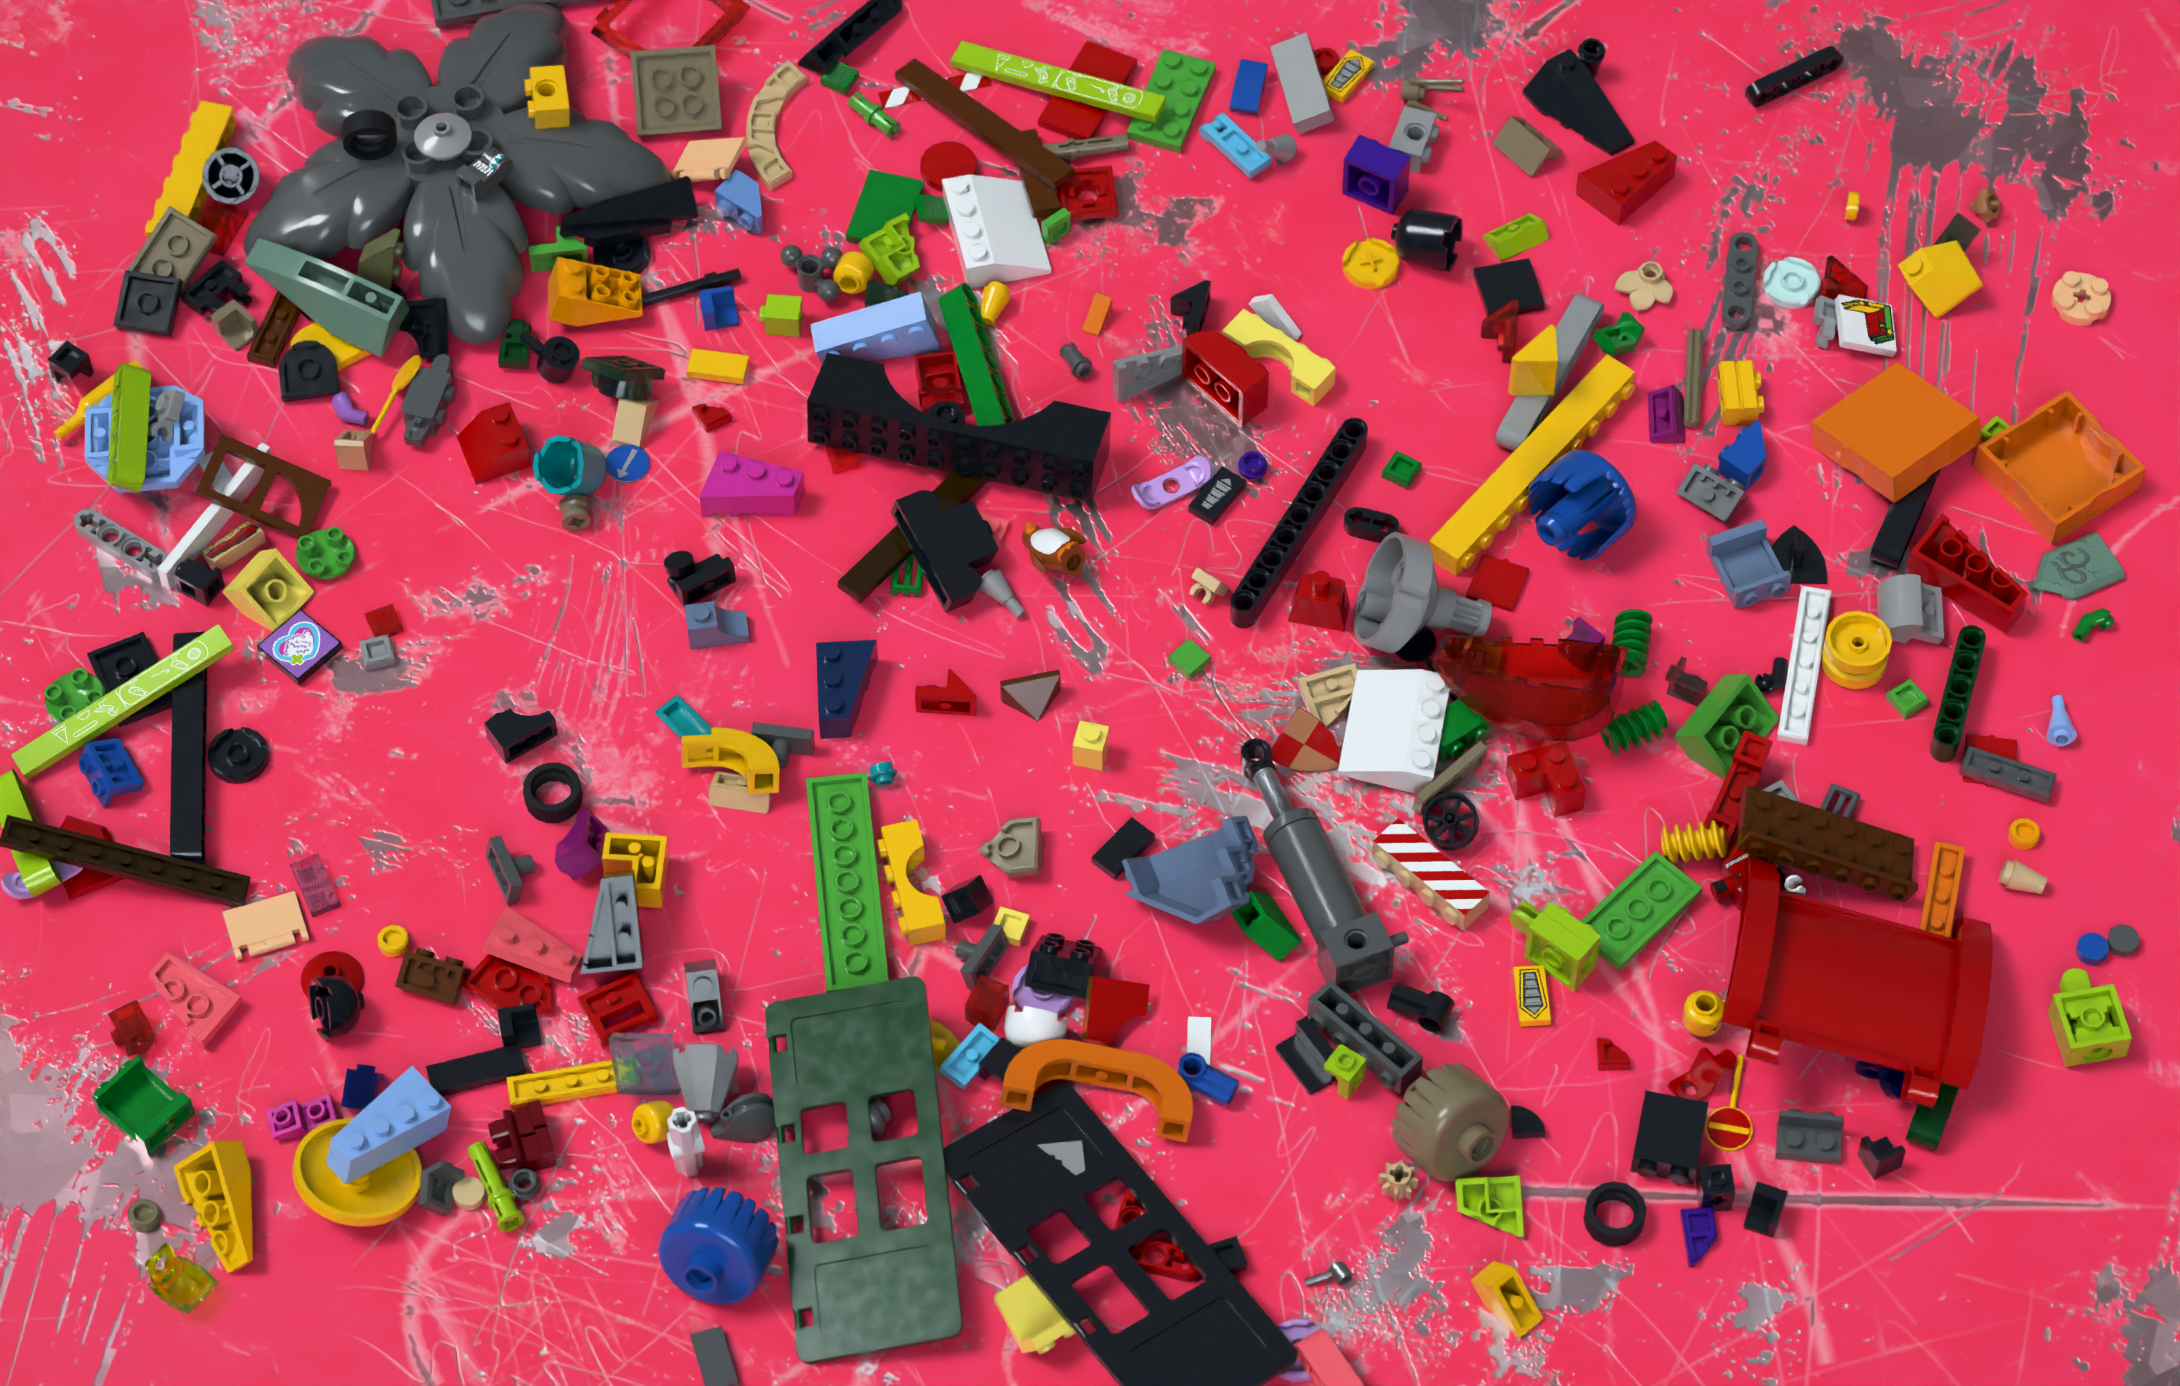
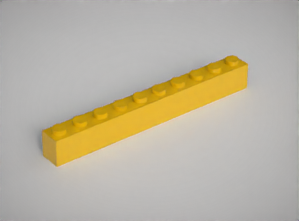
M1606 354L1429 540L1433 561L1454 576H1457L1463 568L1468 569L1474 562L1476 554L1481 549L1486 550L1490 546L1494 535L1499 530L1504 531L1508 527L1512 516L1517 511L1522 512L1529 503V486L1534 479L1565 453L1572 450H1580L1583 441L1588 436L1592 437L1596 434L1600 423L1605 418L1609 419L1613 416L1618 404L1623 399L1627 400L1630 398L1635 390V371Z

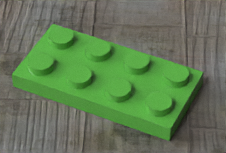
M1163 49L1145 91L1166 96L1167 103L1156 123L1133 117L1127 130L1128 139L1180 153L1215 74L1216 63Z
M1655 851L1580 922L1589 924L1597 930L1598 934L1601 935L1598 955L1618 971H1621L1702 894L1703 888Z

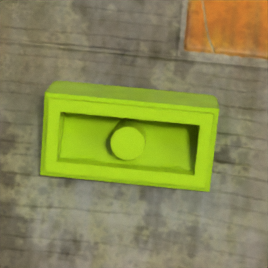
M1528 213L1483 235V240L1501 261H1505L1549 239L1545 221L1532 213Z

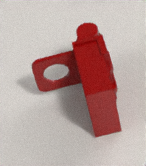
M955 352L914 356L919 387L917 391L922 412L927 414L929 408L940 401L955 402L964 410L963 387L960 384Z

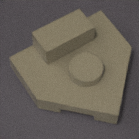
M1039 816L1010 819L1000 828L1001 831L990 842L986 841L978 849L984 858L1009 878L1040 875V868H1043L1044 859L1041 820Z

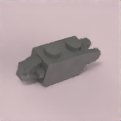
M438 354L434 358L430 369L425 367L419 369L412 379L401 405L403 422L406 427L404 441L407 445L422 447L428 436H436L439 426L445 424L448 404L453 403L456 397V386H453L452 381L454 373L452 367H450L452 362L451 358L446 354Z

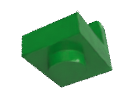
M1623 312L1616 325L1597 329L1593 339L1601 346L1605 353L1612 357L1634 351L1645 328L1629 312Z

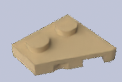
M1352 663L1298 678L1297 685L1307 711L1321 720L1326 727L1350 707L1357 674L1356 664Z

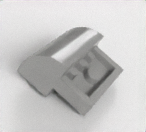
M1916 574L1892 576L1883 580L1877 586L1878 618L1883 620L1889 628L1892 641L1906 644L1911 638L1939 644L1944 639L1942 591L1940 587L1921 583L1920 575Z

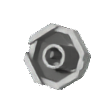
M718 1044L686 1045L685 1052L683 1053L680 1052V1048L673 1049V1063L687 1110L694 1111L697 1122L711 1123L714 1121V1118L720 1116L738 1071L739 1056L737 1049L730 1048V1054L725 1053L724 1046Z

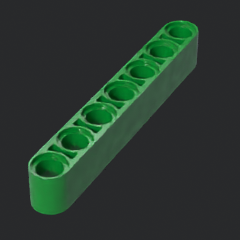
M963 282L939 297V304L977 426H992L1015 422L977 298L970 286Z

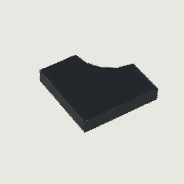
M446 298L406 301L409 311L400 325V331L408 332L415 339L421 358H436L438 354L448 355Z

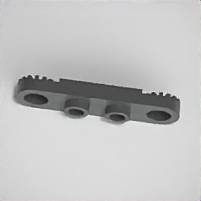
M1745 232L1733 235L1728 248L1721 320L1726 328L1729 327L1730 330L1734 329V331H1737V329L1742 330L1749 325L1752 310L1758 241L1753 235ZM1740 242L1742 244L1745 242V245L1748 244V246H1750V249L1743 251L1738 249L1736 246L1737 243L1739 245ZM1738 311V313L1741 312L1743 318L1733 319L1729 314L1730 312Z

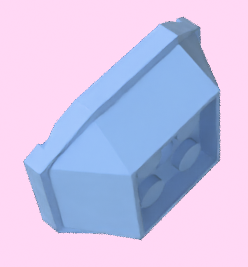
M177 386L150 387L148 428L152 423L158 421V419H155L157 414L156 402L164 390H178L186 393L179 420L174 422L172 439L169 442L161 441L163 436L161 428L158 429L156 437H147L146 472L140 491L178 488L205 456L204 401ZM113 393L103 398L97 405L93 404L85 409V461L105 482H107ZM111 486L118 493L132 492Z

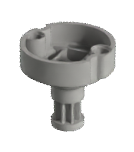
M1393 532L1386 536L1379 544L1365 570L1364 583L1360 587L1356 599L1354 633L1360 644L1387 653L1399 651L1424 626L1439 630L1445 628L1464 633L1468 639L1477 642L1487 632L1492 617V605L1489 601L1483 599L1474 601L1458 596L1454 590L1438 585L1432 549L1429 543L1399 532Z

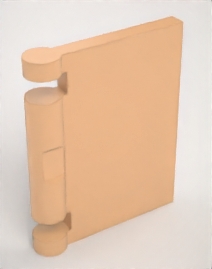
M745 137L689 141L676 167L670 172L672 180L688 176L691 182L719 180L720 177L723 180L729 179L731 171L747 140Z
M295 891L223 911L237 961L243 959L240 950L248 947L250 957L296 944L293 934L300 932L303 942L309 940Z

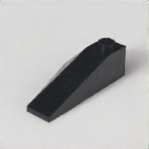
M1571 49L1547 60L1522 91L1525 98L1539 113L1546 117L1548 115L1554 117L1561 122L1560 125L1567 130L1569 128L1574 129L1583 135L1584 140L1611 156L1634 144V138L1586 65Z

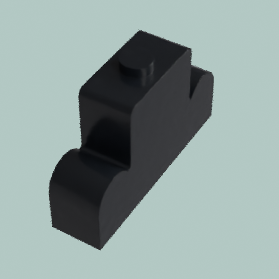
M921 490L896 500L891 514L942 608L947 613L973 600L981 585L980 574L975 569L991 563L998 550V546L992 537L990 524L982 519L972 501H967L940 513L938 512L940 503L937 496L931 491Z

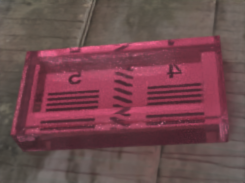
M319 853L289 864L312 918L341 907L338 895Z

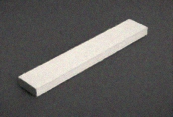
M263 443L259 444L256 448L272 455L270 447ZM245 461L220 493L243 502L259 483L265 469ZM211 503L157 568L163 587L169 590L176 584L174 574L178 565L185 562L188 558L195 561L200 552L206 548L233 515L234 511L215 503Z
M1808 586L1801 587L1777 734L1778 741L1807 745L1831 590Z

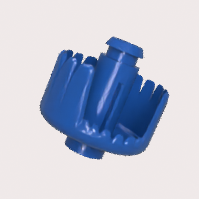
M1572 450L1565 453L1536 477L1529 486L1528 500H1533L1530 505L1532 515L1542 510L1535 519L1539 537L1546 544L1555 546L1560 551L1572 546L1567 553L1572 558L1580 555L1579 559L1582 561L1598 558L1624 536L1635 523L1637 515L1636 501L1627 481L1610 462L1591 451ZM1591 520L1600 527L1590 533L1580 535L1577 533Z
M706 1187L701 1188L699 1191L692 1190L686 1194L685 1198L680 1200L660 1236L658 1257L661 1267L674 1285L695 1299L717 1305L741 1302L750 1297L758 1288L776 1254L779 1238L776 1235V1226L773 1222L768 1225L769 1214L762 1208H759L753 1216L756 1203L750 1198L744 1199L743 1195L737 1191L729 1192L723 1200L726 1192L725 1188L716 1187L709 1194V1188Z

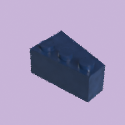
M877 640L816 643L820 739L851 737L862 706L861 702L870 683L873 668L878 661Z

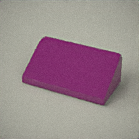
M1675 385L1648 393L1650 442L1684 443L1686 439L1685 426L1683 425L1684 398L1682 393Z

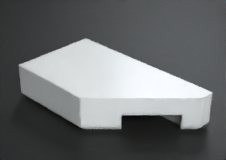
M1273 294L1253 297L1248 303L1264 322L1275 329L1282 330L1292 340L1296 341L1301 336L1300 329Z

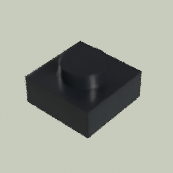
M1237 1236L1208 1245L1232 1274L1247 1269V1261Z

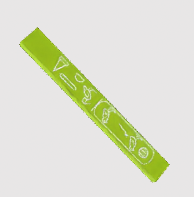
M961 41L950 60L951 67L1153 123H1156L1167 103L1166 96L965 41Z
M218 624L12 753L11 756L26 780H29L231 653L235 648Z

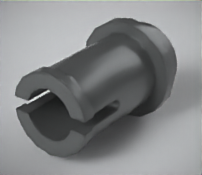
M1074 343L1065 344L1060 349L1059 355L1070 366L1071 374L1074 377L1083 379L1091 374L1092 362L1089 358H1084Z

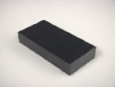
M1131 817L1092 856V863L1116 880L1125 870L1122 860L1137 858L1155 840V834Z

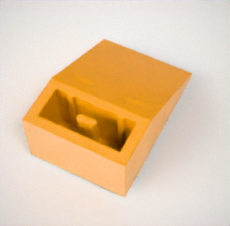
M557 257L548 280L549 321L583 326L641 317L643 314L641 274Z

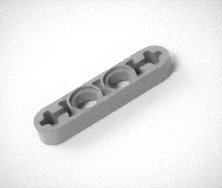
M85 509L76 514L74 525L77 534L81 538L152 580H160L157 570L159 566L157 565L167 558L168 555L164 551L95 510ZM109 533L119 535L118 539L114 542H105L103 540ZM131 547H140L142 549L141 553L136 556L126 554L127 550ZM151 562L156 564L154 568H152Z

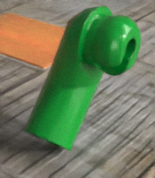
M2103 608L2087 613L2080 618L2071 635L2076 641L2084 642L2093 627L2099 625L2102 629L2110 628L2114 623V617L2110 615V611Z

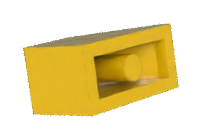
M1493 1261L1470 1280L1485 1307L1517 1337L1521 1338L1543 1319L1515 1267Z

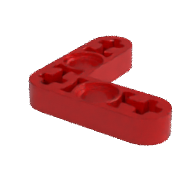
M1127 1187L1114 1230L1124 1226L1123 1221L1127 1216L1140 1217L1147 1212L1141 1204L1140 1207L1135 1206L1136 1198ZM1148 1239L1128 1251L1147 1273L1180 1281L1194 1280L1200 1274L1192 1264L1188 1267V1270L1182 1269V1264L1188 1259L1174 1244ZM1138 1248H1142L1141 1259H1137ZM1151 1251H1159L1164 1255V1259L1160 1263L1153 1264L1146 1259V1256ZM1170 1255L1174 1256L1172 1267H1169Z

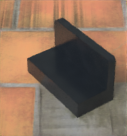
M715 554L695 564L694 570L684 577L667 578L669 587L683 607L736 582L734 564L729 557L722 559L719 554Z
M1307 1016L1296 1022L1295 1035L1276 1045L1275 1051L1307 1093L1313 1095L1336 1081L1335 1076L1324 1070V1063L1334 1051Z

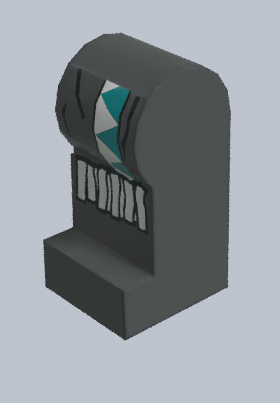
M494 147L489 148L482 154L480 159H477L469 166L464 164L456 170L458 187L477 202L509 175L513 162Z

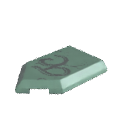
M2093 532L2043 553L2032 589L2040 592L2046 590L2061 594L2062 598L2074 601L2125 579L2123 568L2100 535Z

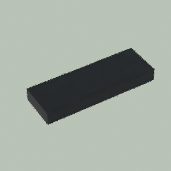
M518 1043L426 1066L430 1085L441 1096L507 1080L506 1077L526 1074Z

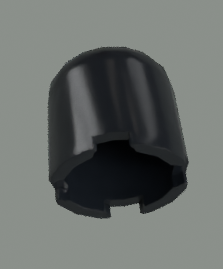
M1412 209L1402 216L1399 223L1393 225L1391 239L1395 240L1397 254L1402 260L1450 272L1458 257V254H1454L1453 251L1456 241H1462L1463 220L1453 214Z

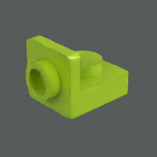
M1343 1044L1338 1045L1324 1063V1070L1336 1077V1080H1338L1337 1094L1348 1100L1365 1078L1367 1059Z

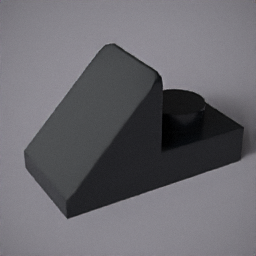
M1204 280L1171 297L1170 313L1184 317L1182 329L1187 330V337L1202 330L1211 299V281Z

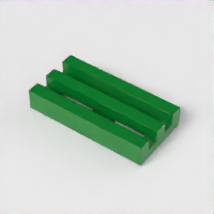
M914 554L907 558L904 585L898 584L901 565L893 572L891 595L897 596L898 592L903 593V596L909 597V593H911L915 597L921 598L924 573L919 563L915 585H910Z

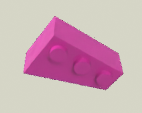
M719 451L700 495L702 517H711V514L730 513V517H739V513H758V516H795L805 494L803 472Z

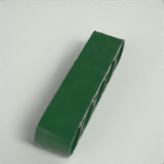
M1975 625L1963 627L1958 635L1930 745L1931 756L1939 762L1952 761L1957 755L1986 641L1984 631Z
M1940 1083L1938 1097L1932 1109L1917 1105L1905 1141L1936 1151L1959 1088Z

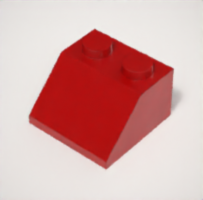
M510 402L482 410L457 436L475 485L531 467L528 445Z

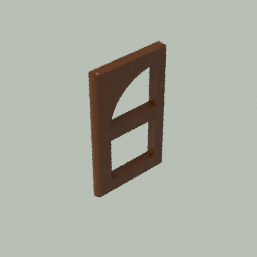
M221 434L218 437V443L195 495L299 539L301 536L309 534L326 492L331 486V480ZM226 453L265 469L249 505L210 489ZM276 474L290 483L299 498L301 507L299 526L260 510Z

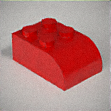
M1199 331L1182 340V375L1239 425L1243 427L1267 408L1269 373L1263 364L1256 363L1249 357L1242 346L1235 345L1226 336L1214 331Z

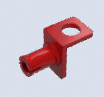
M1703 1047L1698 1052L1690 1070L1670 1081L1667 1087L1677 1097L1700 1101L1713 1093L1722 1074L1735 1067L1737 1058L1729 1049H1724L1714 1056L1706 1047ZM1684 1083L1692 1085L1696 1090V1094H1685L1680 1089V1085Z

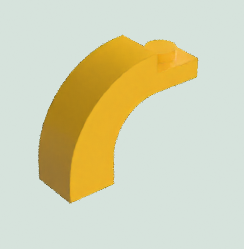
M711 727V735L681 736L682 768L726 767L735 770L744 777L748 794L779 793L780 768L778 758L774 750L762 739L741 730Z

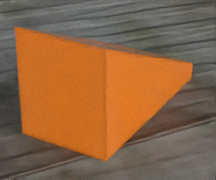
M1095 292L1082 332L1099 337L1112 312V297Z

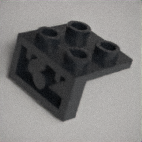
M1057 933L1042 935L1031 950L1025 986L1086 1000L1093 966L1100 957L1102 948L1095 946V943L1089 940H1077V942L1065 940L1063 935Z

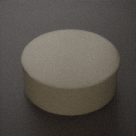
M147 1199L134 1202L127 1212L128 1223L137 1232L153 1230L160 1221L158 1205Z

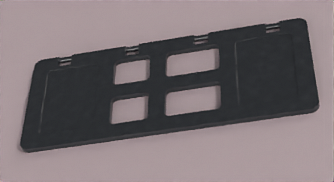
M1065 1083L1056 1084L1033 1097L1030 1112L1012 1109L944 1147L948 1181L958 1189L968 1205L1011 1256L1013 1255L1023 1267V1271L1067 1324L1082 1338L1083 1343L1119 1386H1262L1295 1365L1298 1353L1292 1343L1070 1085ZM1082 1140L1085 1171L1078 1175L1073 1174L1062 1165V1160H1057L1055 1155H1049L1038 1144ZM969 1177L977 1187L969 1191L961 1180ZM1118 1180L1128 1188L1147 1212L1117 1230H1110L1084 1198ZM1063 1213L1086 1238L1090 1246L1061 1263L1055 1264L1050 1261L1027 1231L1056 1214ZM1158 1233L1167 1234L1205 1279V1282L1174 1300L1168 1299L1128 1252ZM1026 1247L1036 1257L1030 1262L1020 1252ZM1102 1266H1108L1112 1269L1149 1314L1116 1334L1111 1333L1072 1287L1073 1283ZM1087 1319L1096 1331L1088 1334L1080 1322Z

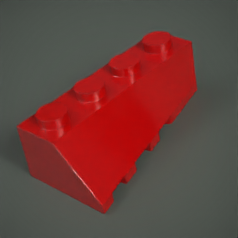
M1942 513L1910 551L1905 572L1920 575L1921 582L1940 587L1943 595L2007 633L2023 613L2028 593L2002 568H1996L1989 561V556L1982 549L1978 551L1968 541V536L1961 530L1957 531L1949 523L1950 519Z

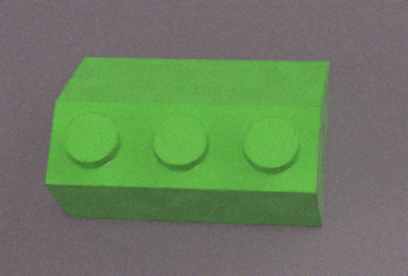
M1749 674L1723 675L1675 734L1674 738L1689 759L1725 780L1744 730L1765 738L1780 718Z

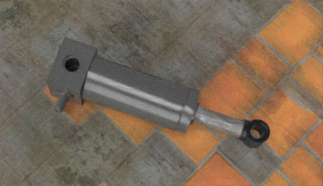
M1257 738L1246 741L1241 749V772L1246 778L1255 782L1274 819L1265 828L1263 838L1318 946L1317 965L1326 983L1331 980L1344 992L1350 994L1391 979L1394 948L1408 943L1407 933L1402 931L1389 936L1377 912L1367 914L1316 812L1310 808L1294 809L1275 773L1276 768L1271 760L1272 751L1270 745L1266 741Z

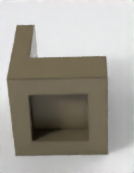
M234 299L211 315L215 333L236 352L251 343L258 333L255 318Z

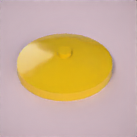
M354 1118L333 1120L314 1128L299 1143L292 1167L295 1188L302 1200L312 1210L324 1218L339 1224L367 1227L390 1222L400 1217L413 1205L419 1193L422 1171L419 1156L414 1148L345 1185L329 1168L326 1161L331 1139Z

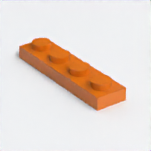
M1935 841L1919 929L1946 937L1951 936L1966 847Z

